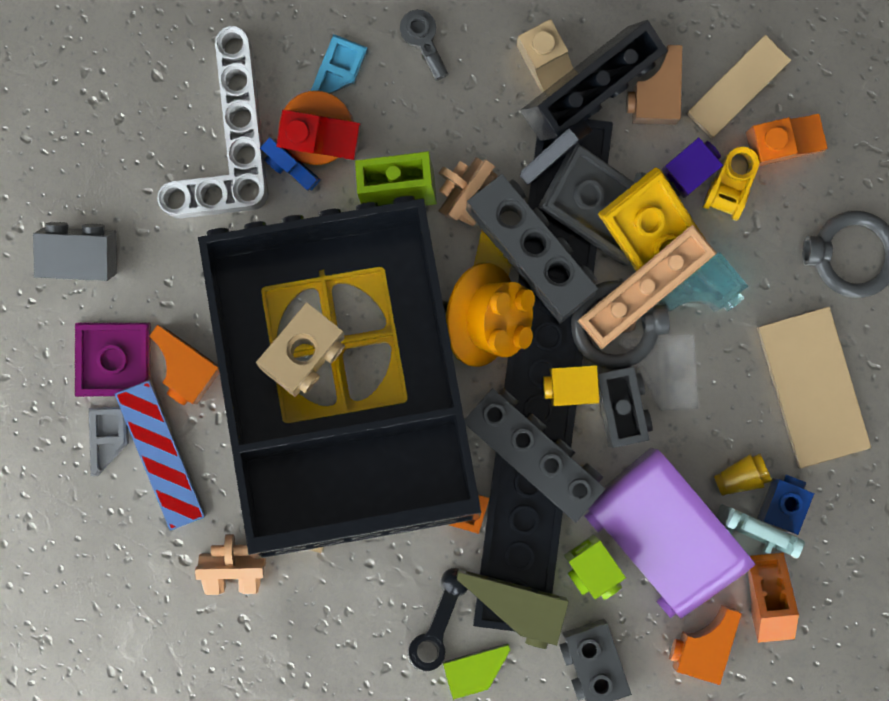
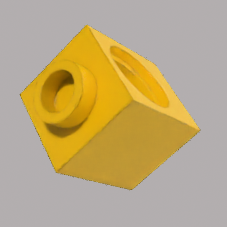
M597 366L549 369L550 376L543 377L545 399H551L552 406L599 403Z

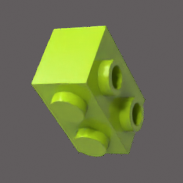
M429 151L355 160L357 194L361 204L376 202L378 206L393 204L394 199L402 196H414L415 200L424 198L425 206L437 204L434 169Z
M594 534L564 554V557L573 568L567 574L582 595L589 592L594 599L602 596L605 600L622 588L620 582L626 579L625 575L602 542Z

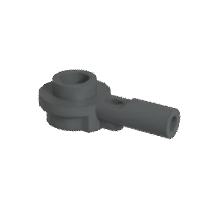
M416 9L409 11L404 15L400 23L401 36L406 43L421 50L435 80L438 81L446 77L448 72L433 43L436 34L435 20L430 13L424 10Z

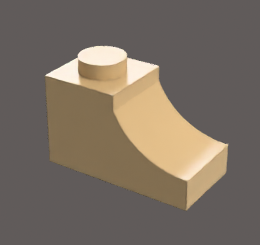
M551 19L518 36L516 46L542 93L574 69L568 55V49Z

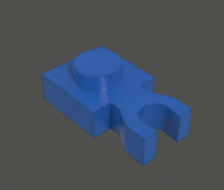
M269 137L260 148L267 154L264 161L279 174L286 171L307 191H313L321 179L308 169L303 162L291 156L286 149L276 147V138Z

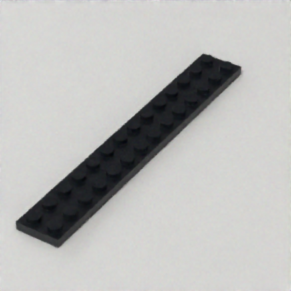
M582 118L580 121H585L592 129V132L579 144L608 164L613 122L593 119L584 120ZM537 136L534 159L555 141V138L540 141ZM565 156L544 175L530 183L528 205L532 210L538 208ZM540 210L549 221L550 225L547 228L555 238L561 236L573 250L571 257L580 267L586 265L594 274L597 247ZM530 239L524 243L525 249L531 254H539L544 251L543 244L536 239ZM556 267L548 271L549 278L555 283H563L568 280L567 273L561 268ZM518 275V283L524 286L525 289L532 290L523 278ZM534 293L535 303L531 327L533 332L532 343L528 348H521L516 354L508 357L504 389L520 402L515 408L522 415L527 417L532 413L548 427L543 433L549 439L555 442L560 438L571 447L577 405L552 406L551 399H545L543 377L550 376L549 369L582 367L583 355L577 348L572 336V315L560 324ZM495 452L480 574L553 593L563 511L497 452ZM476 598L473 626L515 632L481 600Z

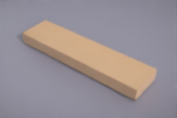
M691 225L577 322L602 350L714 257L717 252L699 231Z

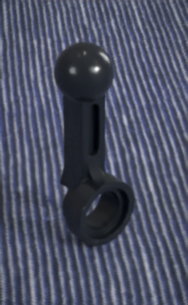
M451 568L443 573L440 580L443 593L429 629L425 634L414 638L408 647V659L411 665L419 671H432L438 668L445 659L446 651L443 644V635L458 597L464 595L468 590L457 580L458 568ZM422 642H430L437 649V657L431 663H425L418 657L417 649Z

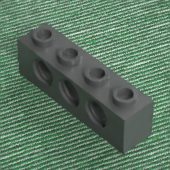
M501 174L467 201L466 211L561 324L595 296L598 290L595 285L597 279L586 265L580 267L571 257L573 250L566 240L561 236L555 238L547 228L550 224L545 215L538 208L532 210L525 202L524 198L526 195L520 185L513 179L508 181ZM506 211H513L519 215L521 221L516 225H506L502 222L500 215ZM530 239H536L543 244L544 251L539 254H531L525 249L524 243ZM556 267L561 268L567 273L568 280L563 283H555L549 278L548 271Z

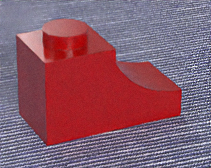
M282 109L276 147L355 160L361 123Z

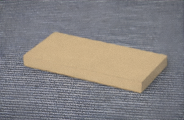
M830 306L757 327L798 468H805L870 449V441Z

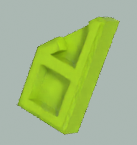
M509 644L443 662L453 700L489 690L510 652Z

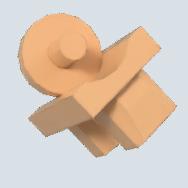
M475 158L469 167L459 161L453 171L442 167L439 174L446 181L439 192L446 196L447 199L438 211L447 218L474 226L476 222L466 211L467 201L478 190H482L498 177L492 171L495 166L488 160L482 161L479 158Z
M226 534L224 545H211V553L199 554L198 566L195 568L196 580H201L206 595L224 593L226 588L225 579H238L239 592L243 594H257L261 578L264 576L266 558L255 559L248 554L247 545H235L234 534Z

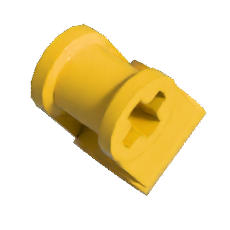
M743 146L733 149L724 156L721 162L723 166L718 169L702 205L705 209L712 207L730 214L731 219L735 221L739 219L749 197V190L759 168V159L755 151ZM734 156H743L748 161V171L746 174L741 175L734 172L731 167V160Z

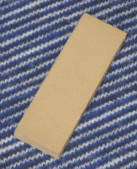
M765 34L686 114L713 139L791 59Z

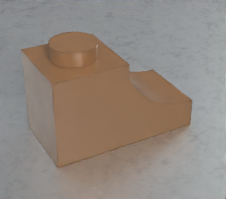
M667 45L668 51L663 54L657 73L646 81H637L633 91H627L626 113L632 114V124L676 125L680 121L682 45Z

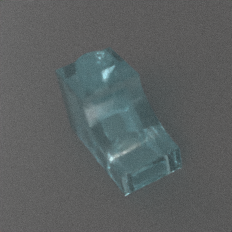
M718 252L659 303L661 305L665 304L668 312L686 303L705 304L710 306L714 312L724 307L728 312L744 299L741 292L748 285L725 257Z

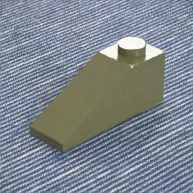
M458 568L457 580L516 633L526 637V644L542 649H547L548 644L558 645L569 603L566 597Z

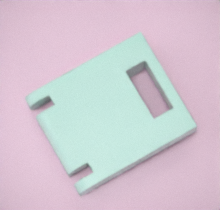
M721 504L716 514V517L726 526L731 535L736 530L764 543L763 551L768 554L771 553L772 548H775L798 558L805 545L804 540L726 505Z

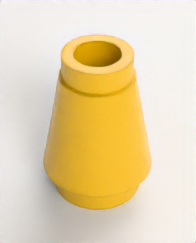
M750 453L721 471L720 474L714 476L722 496L765 488L764 484L772 481L761 453L752 456Z

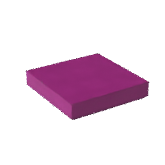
M75 323V397L115 396V393L150 380L151 338L149 336L151 334V323Z

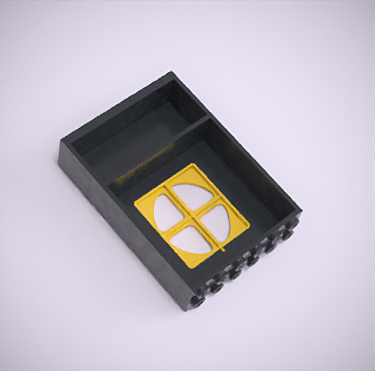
M402 196L394 199L393 204L378 206L376 202H367L357 205L356 210L341 212L340 209L336 208L327 209L319 212L317 217L306 219L302 215H291L282 218V223L267 225L264 221L245 224L242 230L230 232L228 228H215L207 231V236L198 237L248 554L255 559L478 520L480 518V502L424 198L415 200L414 196ZM337 284H348L360 289L373 299L386 319V326L380 330L344 335V340L341 343L345 347L340 355L331 363L337 396L334 405L321 406L307 400L300 394L294 397L259 369L256 361L277 338L279 325L287 307L305 290L315 289L318 291L322 314L338 327L332 288ZM379 343L389 344L391 347V359L382 382L367 398L360 401L352 400L349 394L343 360L344 352L347 349ZM301 344L295 348L293 357L299 358L314 355L315 349L309 344Z

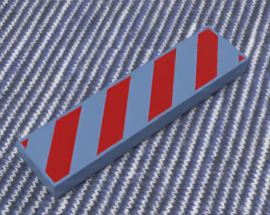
M151 379L115 393L170 531L204 518L206 514Z

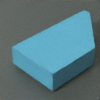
M333 34L311 91L333 93L354 84L368 48Z

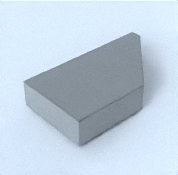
M120 407L89 408L91 476H99L129 444L128 426Z

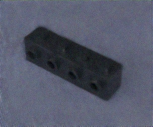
M648 20L627 26L520 111L540 141L553 138L556 140L582 118L584 120L599 112L602 109L601 103L609 97L614 98L624 92L629 87L628 82L635 76L640 77L656 66L654 61L668 50Z

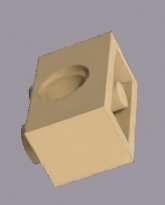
M306 302L256 363L259 369L294 397L300 391L306 394L318 381L320 375L316 372L324 362L327 361L331 364L344 349L345 345L341 343L344 340V333ZM301 344H309L314 347L315 352L311 359L298 361L293 357L295 348Z

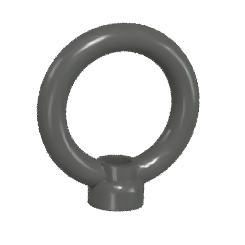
M847 211L838 214L822 227L818 236H807L805 238L802 252L804 265L816 266L818 274L824 283L838 294L851 298H865L875 295L889 285V225L880 217L865 211ZM860 225L871 229L878 235L884 246L885 261L880 273L874 279L865 283L845 281L836 274L830 264L833 254L831 240L837 232L848 226Z
M615 280L597 284L598 290L595 296L574 312L571 318L572 336L579 351L593 364L607 369H624L641 362L653 349L658 335L669 334L670 330L667 306L665 304L655 305L641 317L644 334L640 342L632 350L614 355L602 352L592 344L587 332L577 321L598 300L609 295L624 281Z

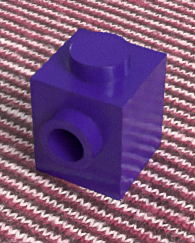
M698 137L665 165L661 171L669 181L674 182L680 195L685 198L723 165L719 161L721 155L716 147L709 141L704 143Z

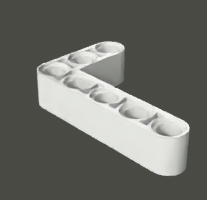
M237 26L223 28L218 32L215 40L229 175L171 181L164 184L158 192L157 201L160 208L174 218L256 210L261 208L268 199L264 152L260 149L263 145L253 49L246 33ZM237 38L243 41V47L238 53L228 54L225 52V46L229 40ZM238 74L246 76L247 84L242 90L233 91L229 89V82L233 76ZM242 110L251 113L249 124L242 128L234 126L233 118L235 114ZM243 147L255 149V157L248 164H240L237 161V154ZM248 183H255L259 186L258 196L251 201L243 200L241 197L243 186ZM212 187L221 188L222 198L220 202L215 205L206 204L204 199L206 191ZM183 191L185 203L178 209H171L168 204V198L173 192Z

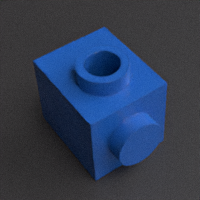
M785 475L783 481L773 478L757 519L799 535L815 493L805 490L806 482L792 476Z

